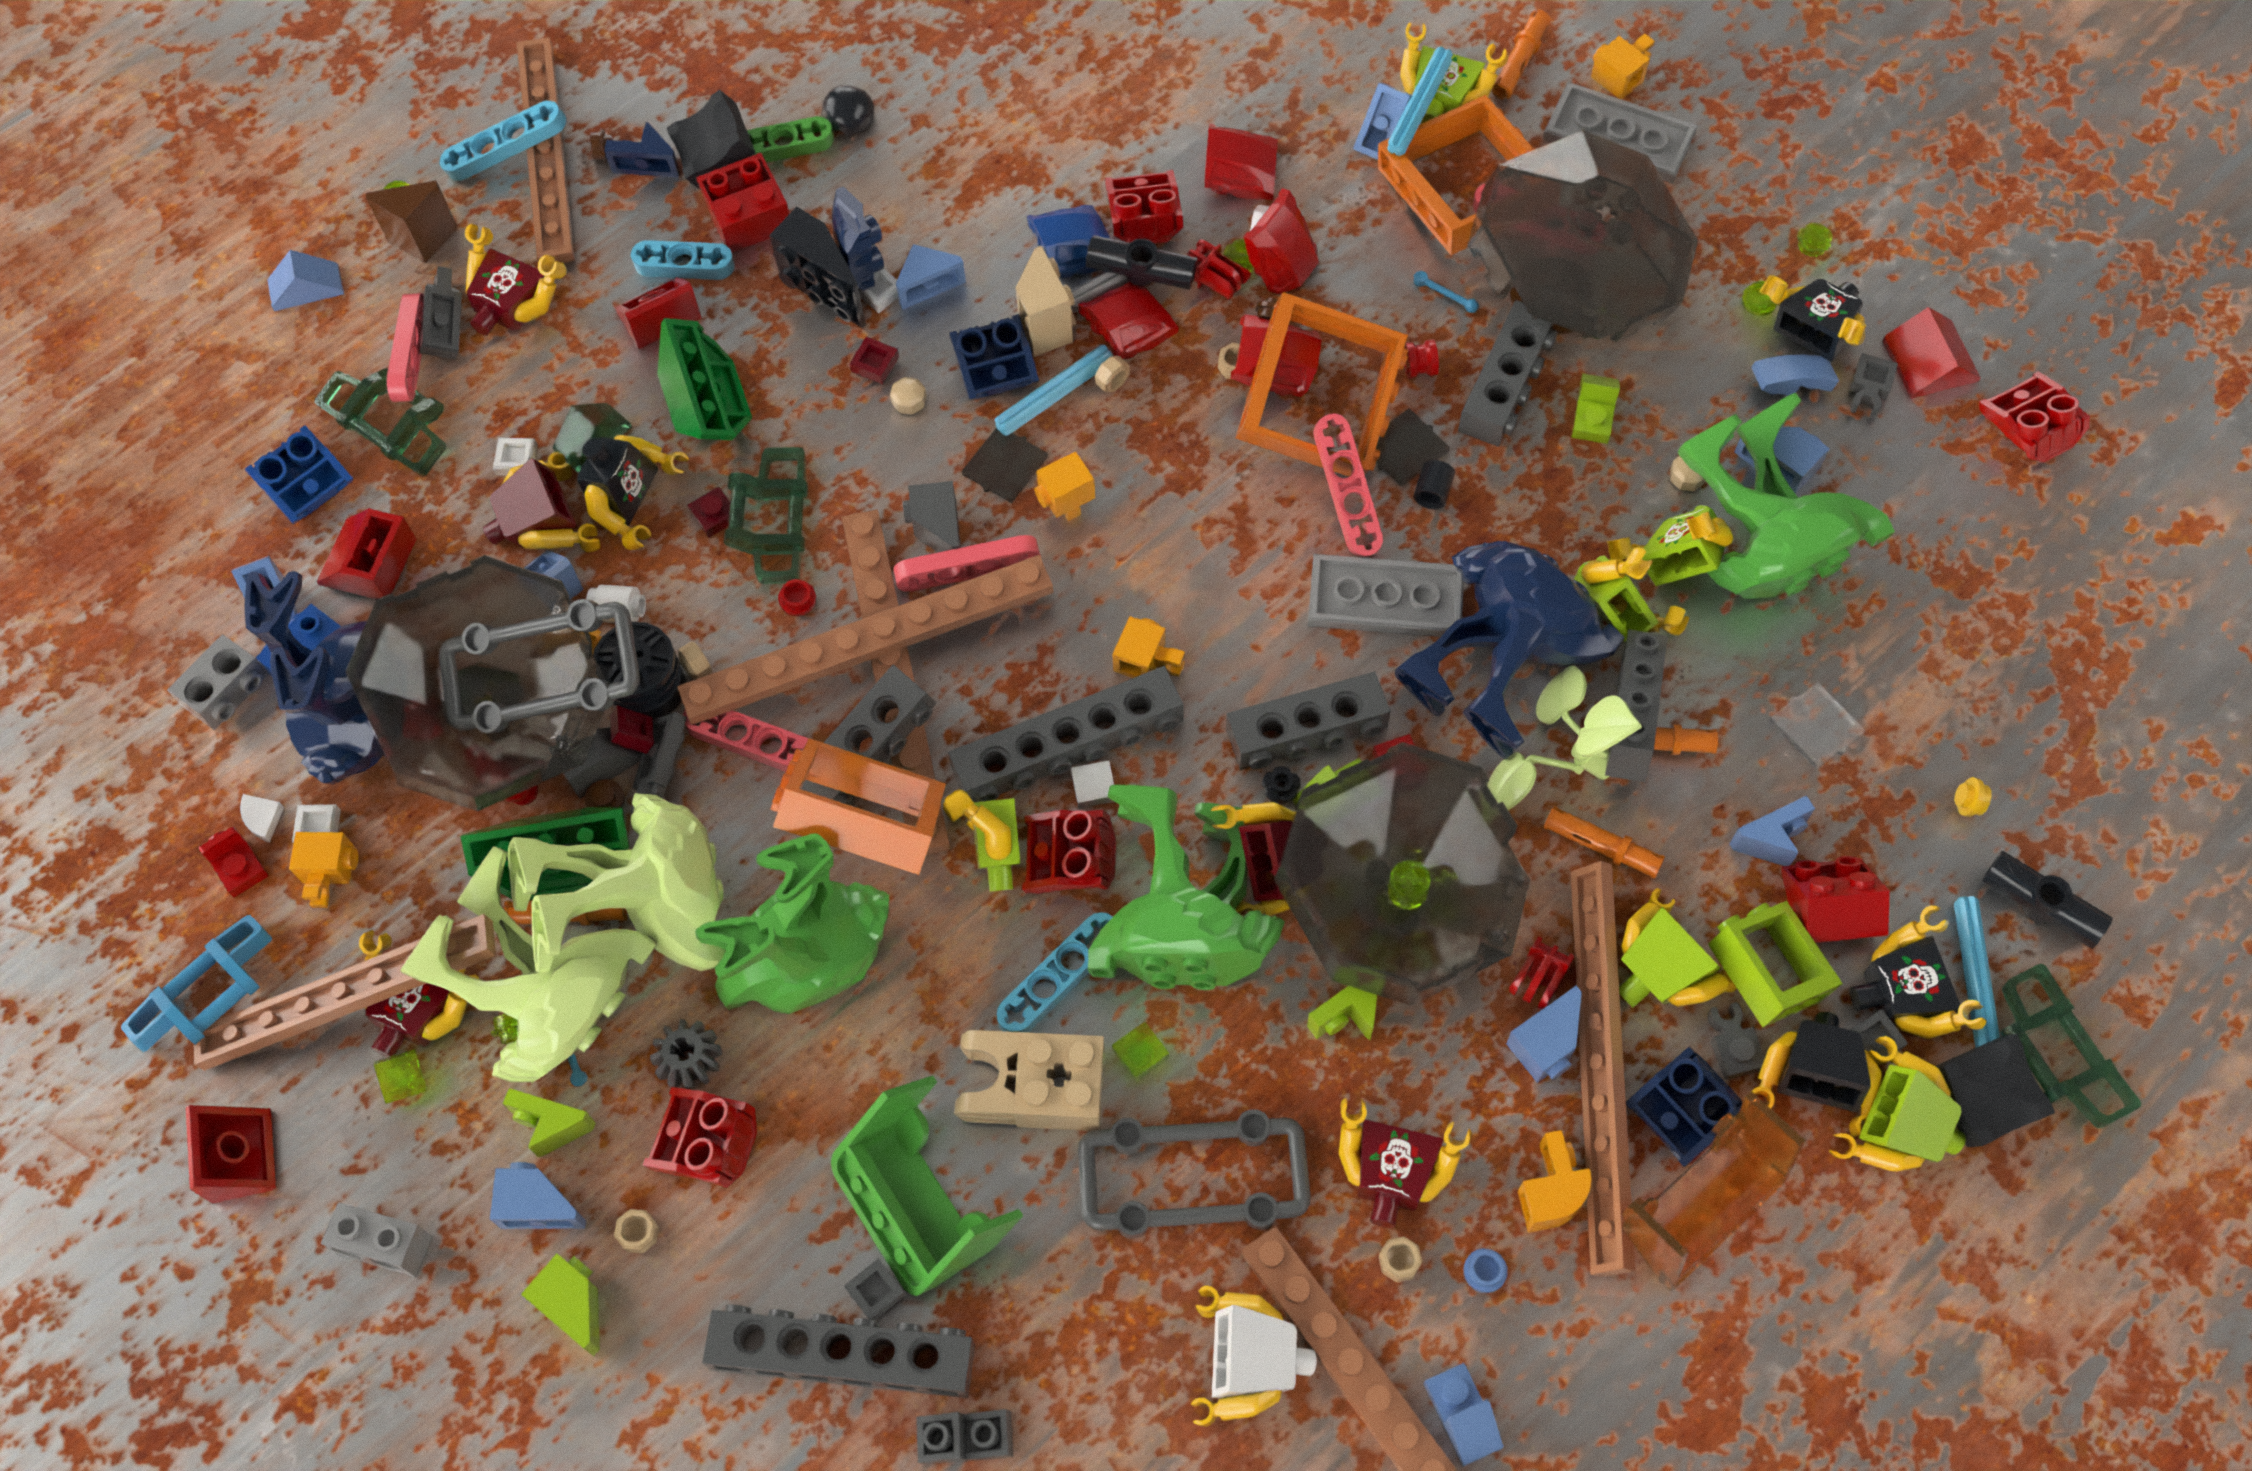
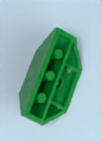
M664 318L661 322L657 375L675 431L698 439L733 441L752 420L734 361L715 340L703 332L704 328L698 321Z
M587 807L510 820L460 836L468 875L473 877L494 846L508 852V847L513 837L532 838L548 844L565 846L599 844L613 851L628 850L630 847L623 808ZM507 856L499 889L501 894L512 899ZM547 868L541 873L537 892L531 894L530 900H533L536 895L575 892L588 886L593 880L581 873Z

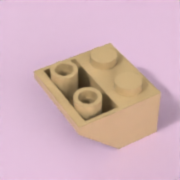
M1042 246L1034 249L1015 288L1018 314L1033 357L1072 343V327L1076 326V320L1071 310V306L1075 305L1071 289L1067 284L1062 286L1059 280L1060 271L1053 257L1048 259Z

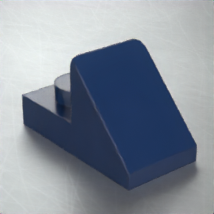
M649 122L645 123L641 142L630 140L606 141L604 152L612 173L675 178L680 176L674 150Z

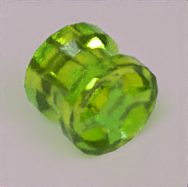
M1405 860L1396 864L1391 871L1387 889L1392 903L1406 910L1421 906L1427 898L1431 883L1429 871L1423 864L1414 860Z

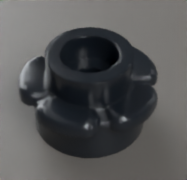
M1279 766L1275 767L1272 772H1267L1264 775L1262 786L1265 788V796L1270 801L1286 804L1297 797V790L1301 787V780L1296 773H1291L1289 768ZM1284 782L1285 786L1279 787L1278 783Z

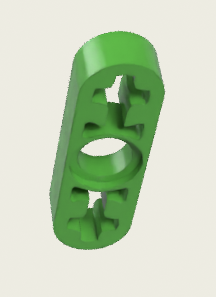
M820 116L747 130L756 152L754 155L762 153L766 163L822 152L829 149L834 142L831 123L826 118ZM820 132L821 136L815 137L814 133ZM802 134L804 140L800 141L798 135ZM782 136H789L793 139L790 144L785 146L775 144V141ZM768 141L769 147L765 148L764 142Z

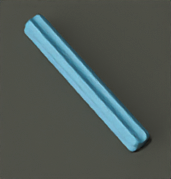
M1443 47L1435 49L1388 141L1387 150L1391 154L1395 153L1398 156L1405 154L1452 62L1453 53L1450 49L1445 50Z
M1106 345L1098 346L995 418L996 428L1004 436L1010 435L1093 377L1100 365L1109 357L1114 356L1112 351Z
M1963 896L1954 902V910L1968 1000L1978 1001L1983 1006L1979 1010H1972L1970 1016L1971 1020L1976 1018H1984L1986 1020V1025L1982 1029L1973 1030L1975 1048L1999 1038L2000 1033L1979 900L1974 896Z

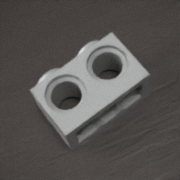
M222 634L167 690L183 708L215 730L222 722L228 720L233 715L235 709L249 694L255 692L261 686L262 681L269 674L254 656Z
M338 1202L321 1244L338 1255L416 1277L433 1236L416 1224Z

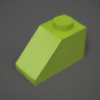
M556 1253L521 1295L583 1349L595 1356L600 1350L598 1288L588 1280L593 1272L575 1256L567 1262Z

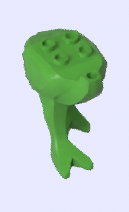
M1796 393L1783 398L1741 426L1739 425L1742 421L1738 415H1732L1686 441L1677 452L1688 467L1702 476L1710 485L1726 512L1741 520L1751 534L1742 552L1733 551L1724 554L1719 568L1707 572L1718 586L1733 592L1735 595H1741L1742 598H1774L1785 592L1788 596L1795 595L1809 585L1807 581L1818 574L1824 579L1839 571L1843 567L1841 563L1851 557L1849 551L1860 540L1865 539L1873 547L1890 538L1895 533L1888 516L1865 501L1843 493L1821 492L1798 498L1778 466L1773 444L1782 426L1793 415V411L1802 401ZM1736 429L1754 460L1756 471L1754 490L1741 485L1720 464V454L1726 444L1734 437L1733 433Z
M1140 785L1109 786L1108 797L1119 804L1118 817L1146 824L1153 829L1155 841L1154 867L1150 893L1134 899L1121 908L1101 929L1088 950V972L1093 977L1115 978L1117 968H1123L1158 989H1173L1175 985H1191L1199 990H1212L1215 986H1228L1257 971L1261 967L1263 959L1278 942L1285 921L1275 916L1263 915L1260 911H1249L1244 916L1235 911L1247 893L1248 869L1238 828L1244 825L1243 821L1237 822L1236 825L1229 829H1216L1212 825L1224 824L1227 820V814L1223 810L1211 811V809L1222 804L1198 803L1195 805L1196 817L1206 822L1203 825L1202 834L1231 844L1227 861L1221 873L1200 891L1189 881V858L1176 840L1173 830L1178 804L1177 794L1169 788ZM1232 806V807H1234L1236 810H1237V809H1242L1241 807Z
M813 833L775 845L761 851L757 855L756 862L758 865L768 869L782 870L786 875L784 881L775 891V894L759 906L750 917H735L707 922L695 930L696 938L701 943L718 946L725 950L723 958L715 967L717 975L715 987L719 999L728 1010L744 1006L749 1001H756L774 1012L791 1014L823 1002L864 978L877 956L879 942L883 939L884 926L889 913V894L877 890L871 885L864 886L854 882L846 886L843 883L829 880V870L834 865L833 853L826 840L822 836Z

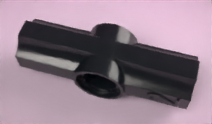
M1093 235L1088 246L1086 267L1125 275L1132 284L1137 286H1145L1156 282L1190 290L1195 277L1197 258L1159 250L1152 241L1147 239H1137L1127 243Z
M2003 850L1996 857L1982 879V882L2020 904L2025 915L2032 921L2037 923L2049 922L2091 949L2098 944L2112 923L2113 917L2073 894L2070 885L2063 878L2056 875L2044 876ZM2040 894L2048 896L2052 900L2053 905L2046 903Z

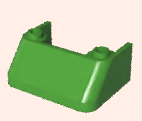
M933 1075L883 1091L836 1148L831 1158L832 1172L841 1189L902 1288L914 1296L934 1289L989 1253L1024 1216L1020 1209L992 1220L979 1211L966 1214L963 1218L956 1211L919 1152L928 1141L929 1124L918 1105L937 1083Z

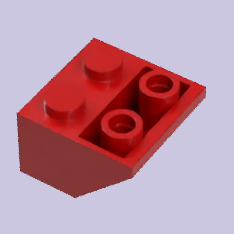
M762 153L696 177L715 227L724 245L731 250V253L770 239L769 235L790 214L787 202Z
M368 508L346 519L316 582L320 586L388 602L417 538L403 516Z
M1841 856L1836 858L1835 861L1817 862L1801 860L1795 865L1781 866L1788 904L1815 943L1889 935L1890 890L1861 858Z

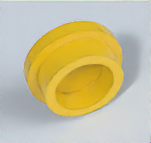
M1971 777L1964 783H1961L1954 797L1958 812L1966 817L1983 815L1991 802V788L1985 785L1981 779Z

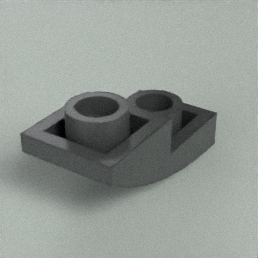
M1007 1409L970 1414L953 1412L916 1417L918 1463L920 1464L1014 1457L1011 1411Z

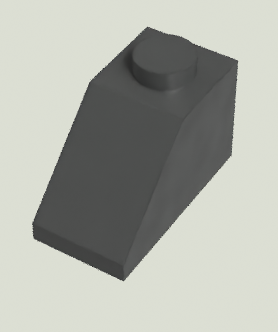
M953 481L908 486L909 500L903 501L905 523H912L915 537L936 552L961 548Z
M610 727L582 730L549 751L579 799L585 796L586 791L593 783L599 780L613 779L640 762L642 752L627 749L611 742Z

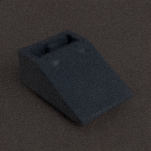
M796 206L769 235L774 251L773 255L779 270V278L789 288H797L807 294L815 304L825 305L835 311L837 316L843 321L853 322L859 327L864 328L866 322L857 281L824 222Z

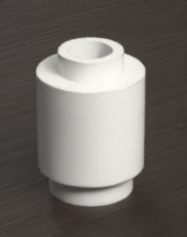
M599 585L597 588H590L587 593L586 600H591L598 604L608 602L623 604L629 610L631 622H638L639 617H643L645 614L646 599L644 595L640 594L637 587ZM605 619L603 623H615V619Z

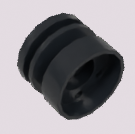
M632 622L640 682L633 694L615 699L611 707L615 709L618 705L652 717L653 720L670 714L677 709L682 701L677 686L685 684L687 681L669 637L660 628L647 622ZM616 627L602 636L594 649L592 660L596 678L607 680L611 684L623 681Z

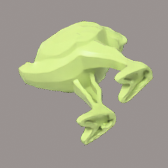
M635 793L632 799L634 811L630 822L632 829L639 837L632 850L613 851L599 844L565 846L548 844L532 838H512L507 856L512 901L515 911L527 910L531 894L537 892L540 875L547 868L581 873L593 880L588 886L575 892L534 896L531 907L532 940L536 972H549L554 956L560 954L565 928L572 918L586 912L608 908H626L635 929L642 931L657 943L654 948L656 951L676 963L699 971L715 969L716 965L723 958L725 950L718 946L701 943L696 938L695 930L704 923L715 920L720 903L723 900V885L720 879H716L714 869L716 862L715 845L713 842H709L706 827L688 807L675 805L657 795Z
M494 846L469 881L457 902L478 916L485 914L493 920V928L498 935L505 959L521 970L523 974L507 979L485 981L469 977L452 969L446 959V953L454 920L446 915H438L402 966L400 972L421 982L437 985L452 991L479 1010L501 1011L517 1019V1041L507 1044L501 1050V1059L494 1064L492 1076L509 1082L533 1083L576 1051L581 1050L585 1052L590 1048L602 1030L596 1026L597 1022L603 1014L608 1018L610 1015H613L626 996L620 990L625 984L630 960L643 965L657 943L642 931L615 928L586 933L571 938L561 946L560 954L554 956L549 972H536L532 936L524 931L501 906L499 888L508 852Z

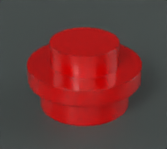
M793 579L782 586L778 594V602L786 614L802 616L814 608L816 593L809 583L800 579Z

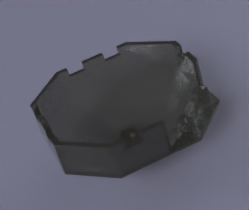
M1581 130L1497 166L1484 185L1467 246L1474 258L1480 256L1488 270L1485 278L1497 298L1504 299L1510 290L1515 287L1527 308V313H1530L1533 319L1540 318L1582 334L1583 338L1591 337L1600 340L1612 334L1610 340L1618 342L1636 334L1645 326L1650 324L1654 326L1665 321L1683 302L1698 239L1648 155ZM1604 206L1609 207L1610 214L1615 216V218H1610L1608 222L1603 221L1602 214L1597 212V210H1602Z
M486 555L469 561L470 566L449 575L447 571L415 583L416 588L395 597L391 593L376 599L345 671L351 689L398 785L475 811H480L583 765L604 714V711H592L580 706L510 721L508 726L499 733H484L477 728L458 730L450 724L447 717L439 662V650L447 639L461 636L464 629L472 623L488 624L493 628L564 613L568 611L569 606L572 604L561 580ZM572 627L501 642L488 655L470 654L466 650L455 653L464 715L474 713L477 706L474 701L476 698L484 699L486 694L492 696V701L508 706L579 691L583 682L591 678L606 680L592 654V641L589 633L574 630Z
M1401 742L1389 748L1387 753L1371 761L1368 759L1340 771L1337 777L1321 785L1317 782L1303 789L1293 813L1274 881L1332 981L1413 1006L1512 955L1530 879L1508 844L1516 832L1517 824L1503 801L1498 803L1487 786L1490 780L1481 766ZM1392 885L1399 887V894L1404 896V901L1397 900L1395 905L1389 904L1388 897L1382 894L1383 890L1389 891Z

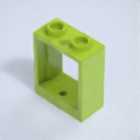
M1787 901L1772 907L1768 903L1761 904L1750 911L1747 917L1743 919L1739 915L1726 919L1717 927L1720 933L1708 943L1710 949L1763 1028L1821 1003L1843 984ZM1765 927L1802 983L1782 992L1745 935Z

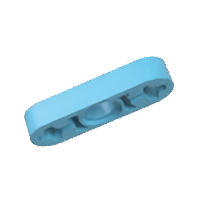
M645 240L637 243L631 250V259L635 270L640 275L646 277L721 280L729 277L735 268L731 250L726 245L720 243ZM649 255H653L649 258V261L643 262L644 260H647ZM680 255L692 257V260L686 265L674 264V260ZM718 258H722V260H719L718 265H712L716 263Z

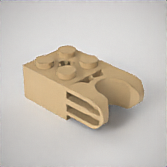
M970 1030L962 1034L960 1047L968 1059L992 1064L998 1069L999 1074L996 1082L988 1089L980 1092L962 1093L955 1101L954 1114L956 1117L965 1122L1009 1124L1022 1128L1100 1130L1105 1061L1104 1036ZM1066 1077L1064 1086L1056 1087L1054 1079Z

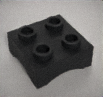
M721 90L711 95L706 105L697 113L686 119L675 121L667 127L668 134L681 157L682 171L685 179L698 189L700 187L696 177L743 160L756 153L736 102Z
M2018 1034L2001 1036L1936 1065L1951 1091L1950 1097L1961 1106L1962 1113L1957 1127L1959 1131L1965 1134V1144L1967 1147L1984 1146L2015 1129L2055 1113L2050 1100L2039 1087L2029 1068L2024 1046Z

